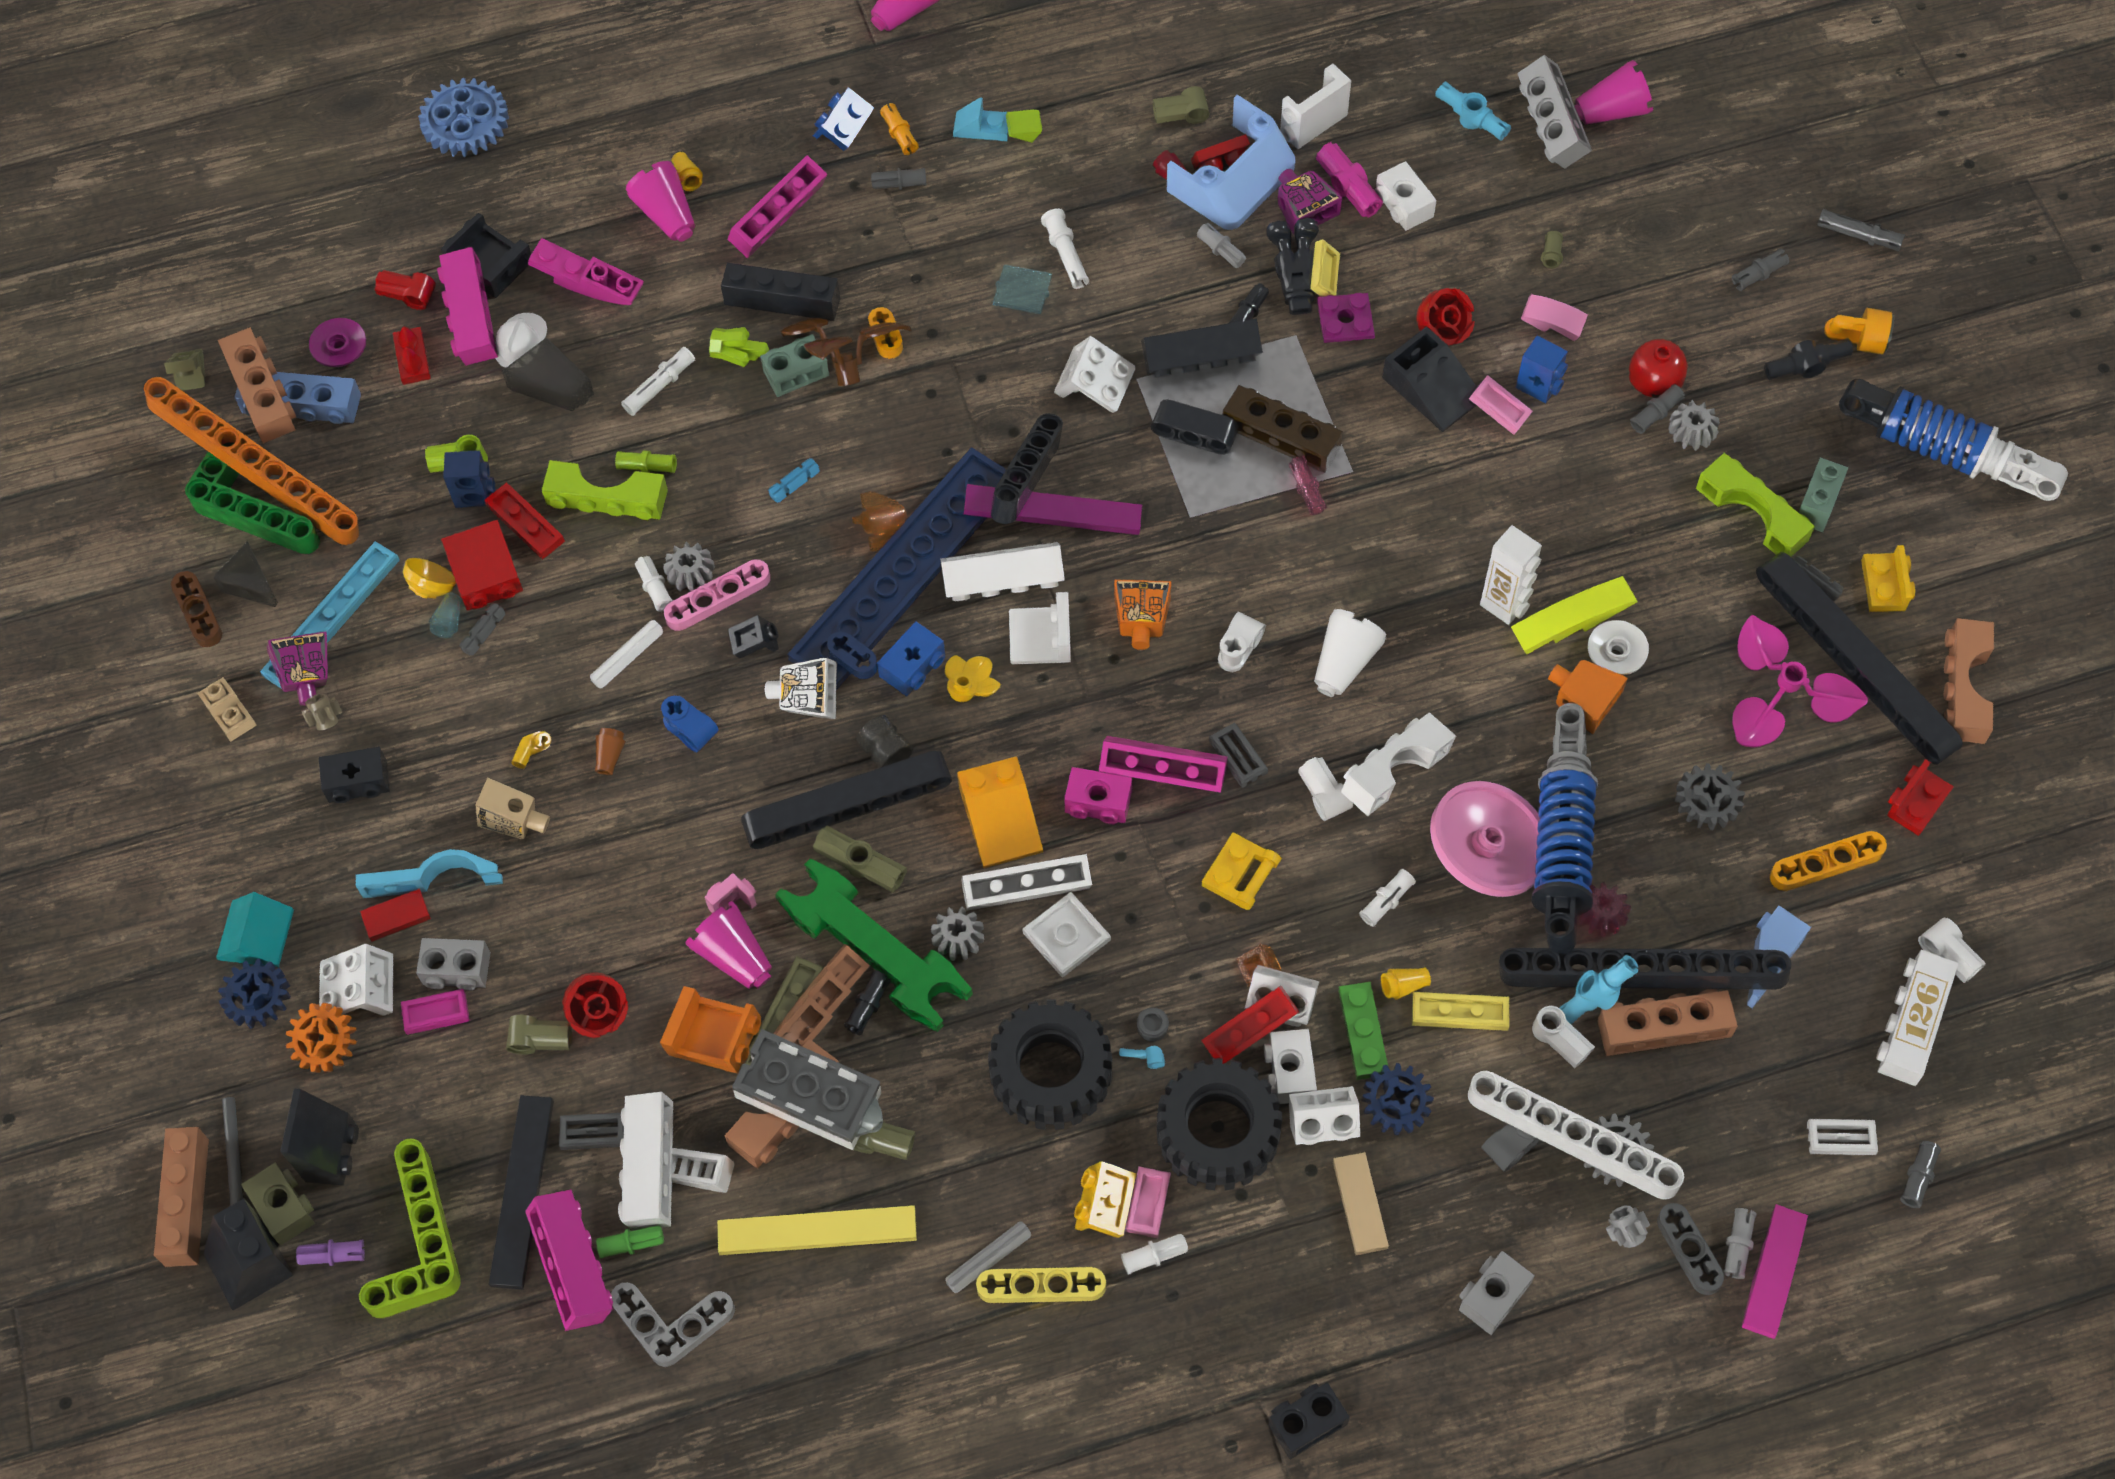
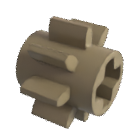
M320 693L305 701L307 708L301 712L309 727L315 725L317 730H326L338 723L339 720L336 715L341 714L342 710L334 696L328 698L326 693Z

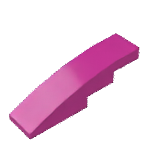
M1777 1204L1775 1205L1771 1214L1767 1236L1762 1245L1758 1267L1752 1280L1742 1328L1775 1339L1793 1279L1808 1215Z

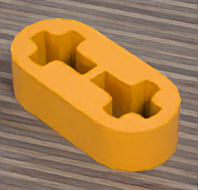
M884 307L873 309L868 316L869 327L879 324L877 322L878 319H882L885 323H896L892 312ZM899 330L873 337L877 350L882 357L892 359L902 353V336ZM889 337L894 346L889 347L886 344L885 338Z

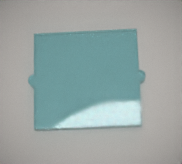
M1004 264L1000 280L996 281L997 290L993 305L1041 314L1045 299L1049 297L1048 288L1052 273Z

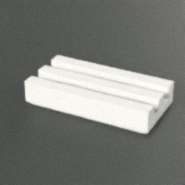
M1809 1119L1807 1122V1129H1809L1808 1141H1810L1811 1145L1809 1147L1810 1154L1876 1155L1878 1152L1875 1120ZM1817 1129L1868 1130V1134L1817 1133ZM1818 1142H1869L1870 1144H1818Z

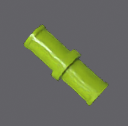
M643 450L642 453L618 451L616 453L615 465L617 470L628 469L641 470V472L650 473V471L675 473L677 458L673 454H651V451Z

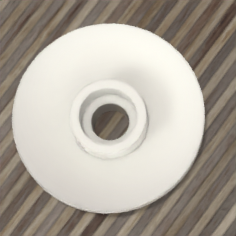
M1612 620L1600 624L1592 631L1588 640V653L1594 664L1621 675H1628L1639 670L1644 665L1649 653V644L1644 633L1635 625L1626 621ZM1618 650L1622 655H1616L1611 651Z

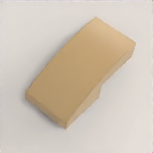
M224 677L197 693L230 742L257 726Z

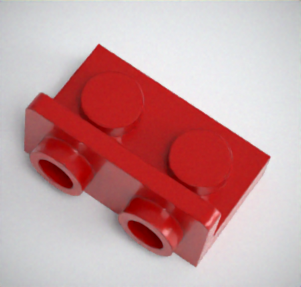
M1926 759L1920 767L1913 765L1904 779L1908 783L1903 790L1898 787L1888 801L1892 807L1887 816L1917 836H1920L1954 787L1927 770L1931 762Z

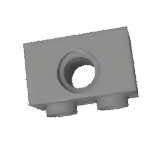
M1503 1251L1500 1252L1496 1259L1490 1256L1479 1270L1482 1277L1476 1284L1470 1281L1459 1296L1463 1300L1459 1311L1490 1335L1494 1333L1525 1293L1535 1276ZM1496 1285L1501 1289L1502 1295L1499 1297L1490 1296L1485 1287Z

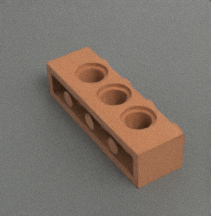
M250 327L218 340L262 442L266 443L295 431L296 429L291 420L296 418L290 401L283 402L282 397L287 396L280 379L276 381L273 379V375L277 374L271 358L265 359L263 356L268 351L262 337L255 338Z
M1707 989L1701 991L1698 995L1686 996L1684 993L1674 994L1665 1000L1655 1001L1654 998H1645L1637 1001L1636 1004L1625 1006L1623 1003H1615L1608 1010L1602 1009L1597 1020L1606 1056L1731 1038L1738 1027L1728 990L1718 992L1717 989ZM1691 1012H1700L1705 1019L1697 1020L1691 1015ZM1659 1016L1669 1017L1674 1024H1664L1659 1019ZM1627 1021H1637L1642 1026V1029L1631 1028Z

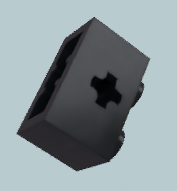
M380 746L319 757L321 790L329 803H345L350 799L359 797L374 798L381 793L390 792L387 759Z

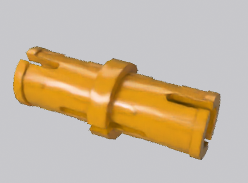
M889 103L892 111L889 110L886 104L881 108L880 115L889 127L890 136L896 139L904 155H910L908 147L912 154L915 153L919 148V144L910 132L908 121L901 117L895 104Z

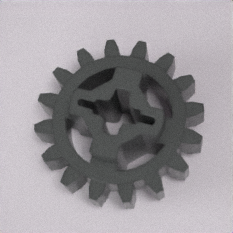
M1706 763L1702 771L1695 765L1691 773L1685 772L1683 774L1682 781H1679L1676 787L1678 792L1675 796V802L1681 803L1678 812L1688 813L1687 822L1693 819L1697 820V828H1701L1703 823H1707L1710 830H1714L1716 823L1725 828L1728 820L1734 822L1738 816L1737 812H1741L1744 803L1741 801L1744 798L1745 792L1738 790L1741 781L1731 780L1732 771L1723 774L1721 765L1716 770H1711L1710 764ZM1726 804H1729L1723 811H1718L1719 808H1725Z

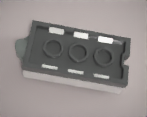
M761 1029L750 1051L751 1065L743 1064L732 1085L735 1098L851 1150L854 1149L860 1136L875 1133L882 1128L883 1116L878 1103L881 1095L879 1080Z

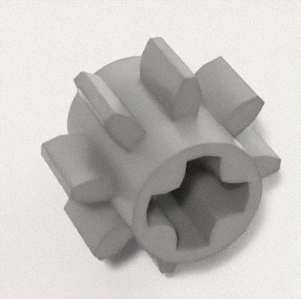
M1622 1206L1610 1214V1219L1608 1220L1610 1226L1606 1227V1230L1612 1242L1617 1241L1619 1246L1623 1245L1624 1247L1631 1248L1641 1244L1646 1239L1648 1234L1646 1227L1650 1226V1223L1644 1211L1638 1212L1635 1207Z

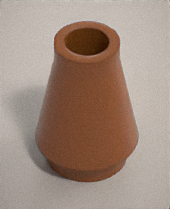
M611 728L600 729L599 735H596L595 772L603 775H613L615 765L626 743L623 739V732Z

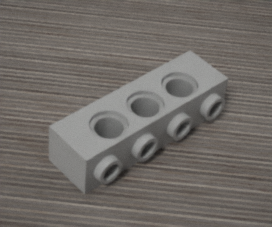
M1543 55L1517 74L1521 81L1519 85L1520 91L1528 99L1529 106L1527 108L1530 115L1536 120L1538 125L1536 132L1545 143L1546 149H1544L1548 160L1551 163L1556 162L1565 169L1591 152V146L1558 64Z

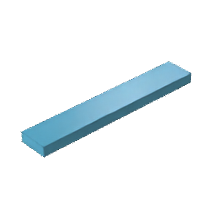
M375 541L292 636L326 631L328 643L400 561L398 555ZM270 660L260 673L264 678L281 688Z

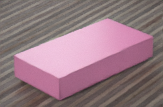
M1488 375L1469 398V400L1513 435L1533 412Z
M1138 1167L1125 1232L1158 1238L1171 1177L1170 1172Z

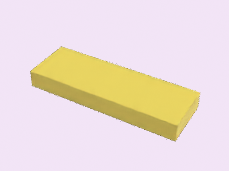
M1413 992L1412 1026L1508 1031L1509 997Z

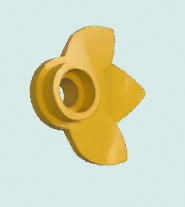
M957 655L952 656L947 661L944 671L949 679L947 690L951 698L958 702H967L974 695L987 697L997 692L1001 684L997 680L990 678L992 671L991 660L987 657L976 656L966 662Z

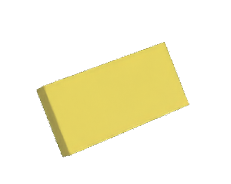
M1323 239L1315 242L1310 289L1320 297L1336 296L1340 253Z

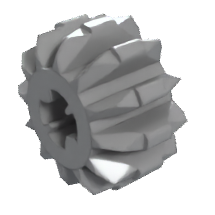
M1693 400L1689 402L1688 406L1681 403L1677 410H1674L1671 414L1668 428L1669 433L1673 434L1674 443L1683 442V449L1690 445L1695 451L1699 449L1700 445L1707 448L1711 440L1714 441L1718 434L1720 422L1719 418L1714 416L1715 409H1706L1705 402L1700 406L1696 405Z
M685 542L684 548L681 549L674 545V554H666V563L663 566L664 573L667 575L668 583L671 586L676 585L680 592L686 587L691 592L694 590V587L704 585V581H712V571L715 568L714 561L711 559L710 552L707 549L702 550L699 543L690 547L689 543Z
M963 906L959 909L958 913H954L949 907L947 909L948 916L938 914L936 917L938 924L931 926V933L934 934L931 938L933 946H939L938 953L942 956L949 953L950 960L952 961L956 959L957 954H961L962 958L967 960L968 951L977 954L979 951L977 944L984 942V934L981 933L984 930L983 923L976 921L977 915L974 911L966 915Z

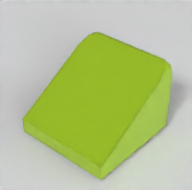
M1032 109L1006 113L1009 137L1033 143L1042 132L1039 110Z

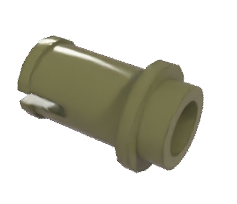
M1550 231L1545 235L1544 252L1541 254V261L1545 267L1550 269L1557 268L1563 261V254L1561 253L1563 235L1558 231Z

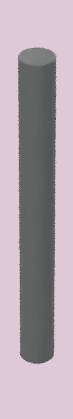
M226 1097L222 1099L231 1206L243 1199V1188L241 1186L242 1176L236 1103L234 1097Z

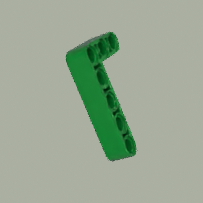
M228 442L223 444L222 446L229 447L232 446L234 443ZM207 452L185 487V494L197 513L301 554H310L319 547L320 538L308 518L231 489L239 473L210 452Z

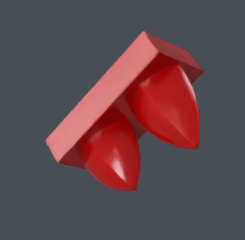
M1245 134L1199 150L1191 158L1194 170L1203 166H1215L1223 171L1222 160L1225 159L1230 167L1247 150L1250 142Z
M403 326L400 331L393 332L402 384L406 385L431 379L421 327L410 329Z

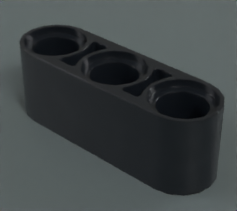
M1169 399L1160 402L1150 426L1151 430L1160 437L1221 455L1230 452L1239 430V424L1230 417Z

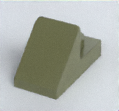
M202 349L174 353L164 363L166 373L173 374L175 385L180 390L184 391L205 386L204 355Z

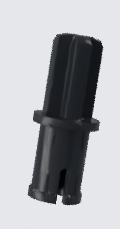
M1262 283L1254 285L1246 299L1239 302L1237 312L1228 323L1251 320L1257 317L1260 306L1269 294V289Z

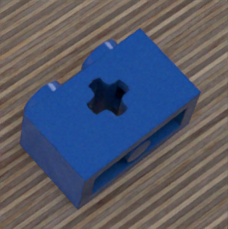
M1536 336L1522 356L1516 388L1546 404L1552 394L1558 395L1564 384V380L1561 378L1568 368V364L1565 363L1568 351Z
M915 621L877 662L879 677L907 697L913 689H919L924 683L926 675L932 669H937L944 661V641Z

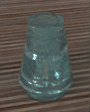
M445 594L429 619L430 631L440 638H450L458 631L462 599L457 594Z

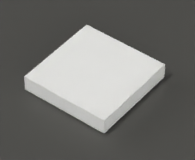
M1072 892L1068 893L1022 928L1023 934L1062 978L1111 941L1110 934Z

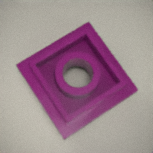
M1368 293L1317 297L1323 343L1375 338ZM1342 317L1350 318L1352 322L1342 323L1341 321H1339V319Z

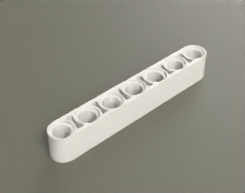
M1480 1071L1472 1078L1468 1090V1100L1477 1109L1663 1200L1670 1199L1675 1196L1684 1180V1172L1677 1163L1493 1072ZM1479 1085L1487 1086L1491 1089L1492 1094H1480L1476 1087ZM1515 1100L1521 1104L1522 1109L1513 1110L1508 1107L1506 1102ZM1546 1115L1551 1119L1552 1124L1543 1125L1538 1122L1536 1116ZM1567 1131H1578L1582 1135V1139H1571ZM1607 1145L1611 1148L1613 1154L1604 1155L1599 1152L1597 1146ZM1628 1161H1639L1643 1166V1170L1637 1171L1632 1169ZM1659 1175L1671 1177L1674 1185H1664L1659 1180Z

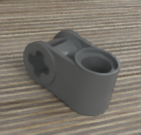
M1540 1115L1536 1116L1538 1122L1544 1125ZM1507 1124L1491 1135L1481 1148L1503 1172H1507L1527 1152L1536 1146L1540 1139Z

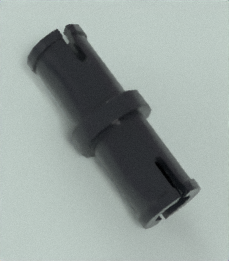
M873 971L865 989L855 998L856 1005L844 1024L848 1031L856 1035H862L872 1014L876 1013L880 1008L879 1001L891 982V979L884 973Z

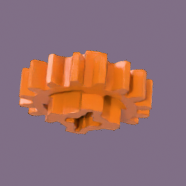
M312 1003L309 1005V1011L300 1009L298 1012L301 1018L299 1020H290V1023L295 1026L294 1030L286 1031V1035L292 1037V1042L286 1044V1048L295 1050L290 1058L297 1061L301 1060L299 1067L303 1069L310 1068L311 1072L320 1073L322 1069L325 1072H332L333 1064L342 1067L344 1065L342 1056H352L348 1046L357 1043L356 1040L350 1038V1034L357 1031L356 1027L347 1025L352 1017L342 1015L343 1008L336 1006L332 1008V1004L322 1003L321 1006ZM319 1035H324L323 1041H319Z

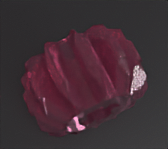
M1605 882L1600 883L1599 889L1591 884L1589 887L1593 895V906L1588 912L1582 914L1579 919L1580 925L1589 924V934L1593 933L1595 929L1600 930L1602 938L1606 936L1608 930L1613 934L1618 933L1620 926H1626L1629 920L1627 915L1631 911V905L1625 903L1628 898L1627 893L1618 895L1617 885L1613 886L1610 890L1607 889Z

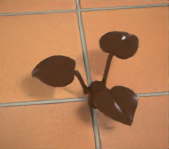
M807 319L781 330L783 337L809 331L818 332L822 339L806 343L804 348L821 360L830 355L839 386L860 382L857 365L862 364V346L866 339L899 329L912 332L910 326L894 322L879 323L859 331L856 357H853L851 352L840 354L839 351L840 347L853 341L852 337L840 336L828 339L822 326L828 325V320Z

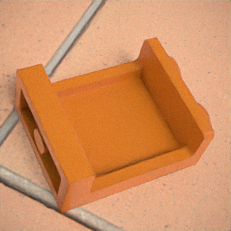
M684 986L660 1044L669 1056L738 1074L741 1065L748 1059L749 1045L753 1035H756L760 1029L761 1016L753 1004L746 1003L745 1008L719 1002L700 997L696 989Z

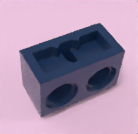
M480 450L445 452L443 478L455 508L486 506L484 500L495 492L496 487L494 477H490L489 463L484 462Z

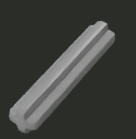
M1022 1221L1015 1224L948 1275L945 1279L948 1287L954 1293L960 1292L977 1279L982 1272L990 1269L1028 1240L1031 1236L1029 1228Z

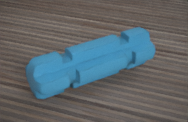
M812 458L803 462L801 468L797 467L780 480V484L775 483L768 489L770 497L776 503L786 498V493L791 494L806 483L808 477L812 478L819 473V466Z

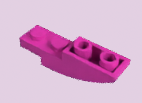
M543 238L539 241L528 262V265L553 276V283L582 295L609 303L631 305L644 284L643 280L595 257H592L589 261Z

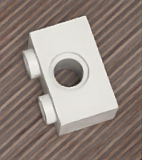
M1406 161L1377 175L1375 192L1390 210L1393 220L1396 223H1400L1405 231L1434 217L1436 199Z
M1309 1029L1270 1032L1269 1044H1264L1265 1062L1272 1065L1273 1074H1268V1082L1272 1086L1271 1094H1277L1280 1104L1289 1103L1288 1094L1317 1091ZM1286 1062H1292L1298 1069L1289 1072L1284 1070L1281 1065Z

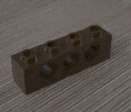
M1238 385L1223 409L1222 415L1234 419L1239 424L1238 434L1326 473L1341 447L1343 431L1333 424L1323 423L1312 418L1306 412L1294 410L1279 400H1272L1261 395L1252 388ZM1280 425H1285V426H1287V427H1286V428H1282V427H1279V426H1280Z

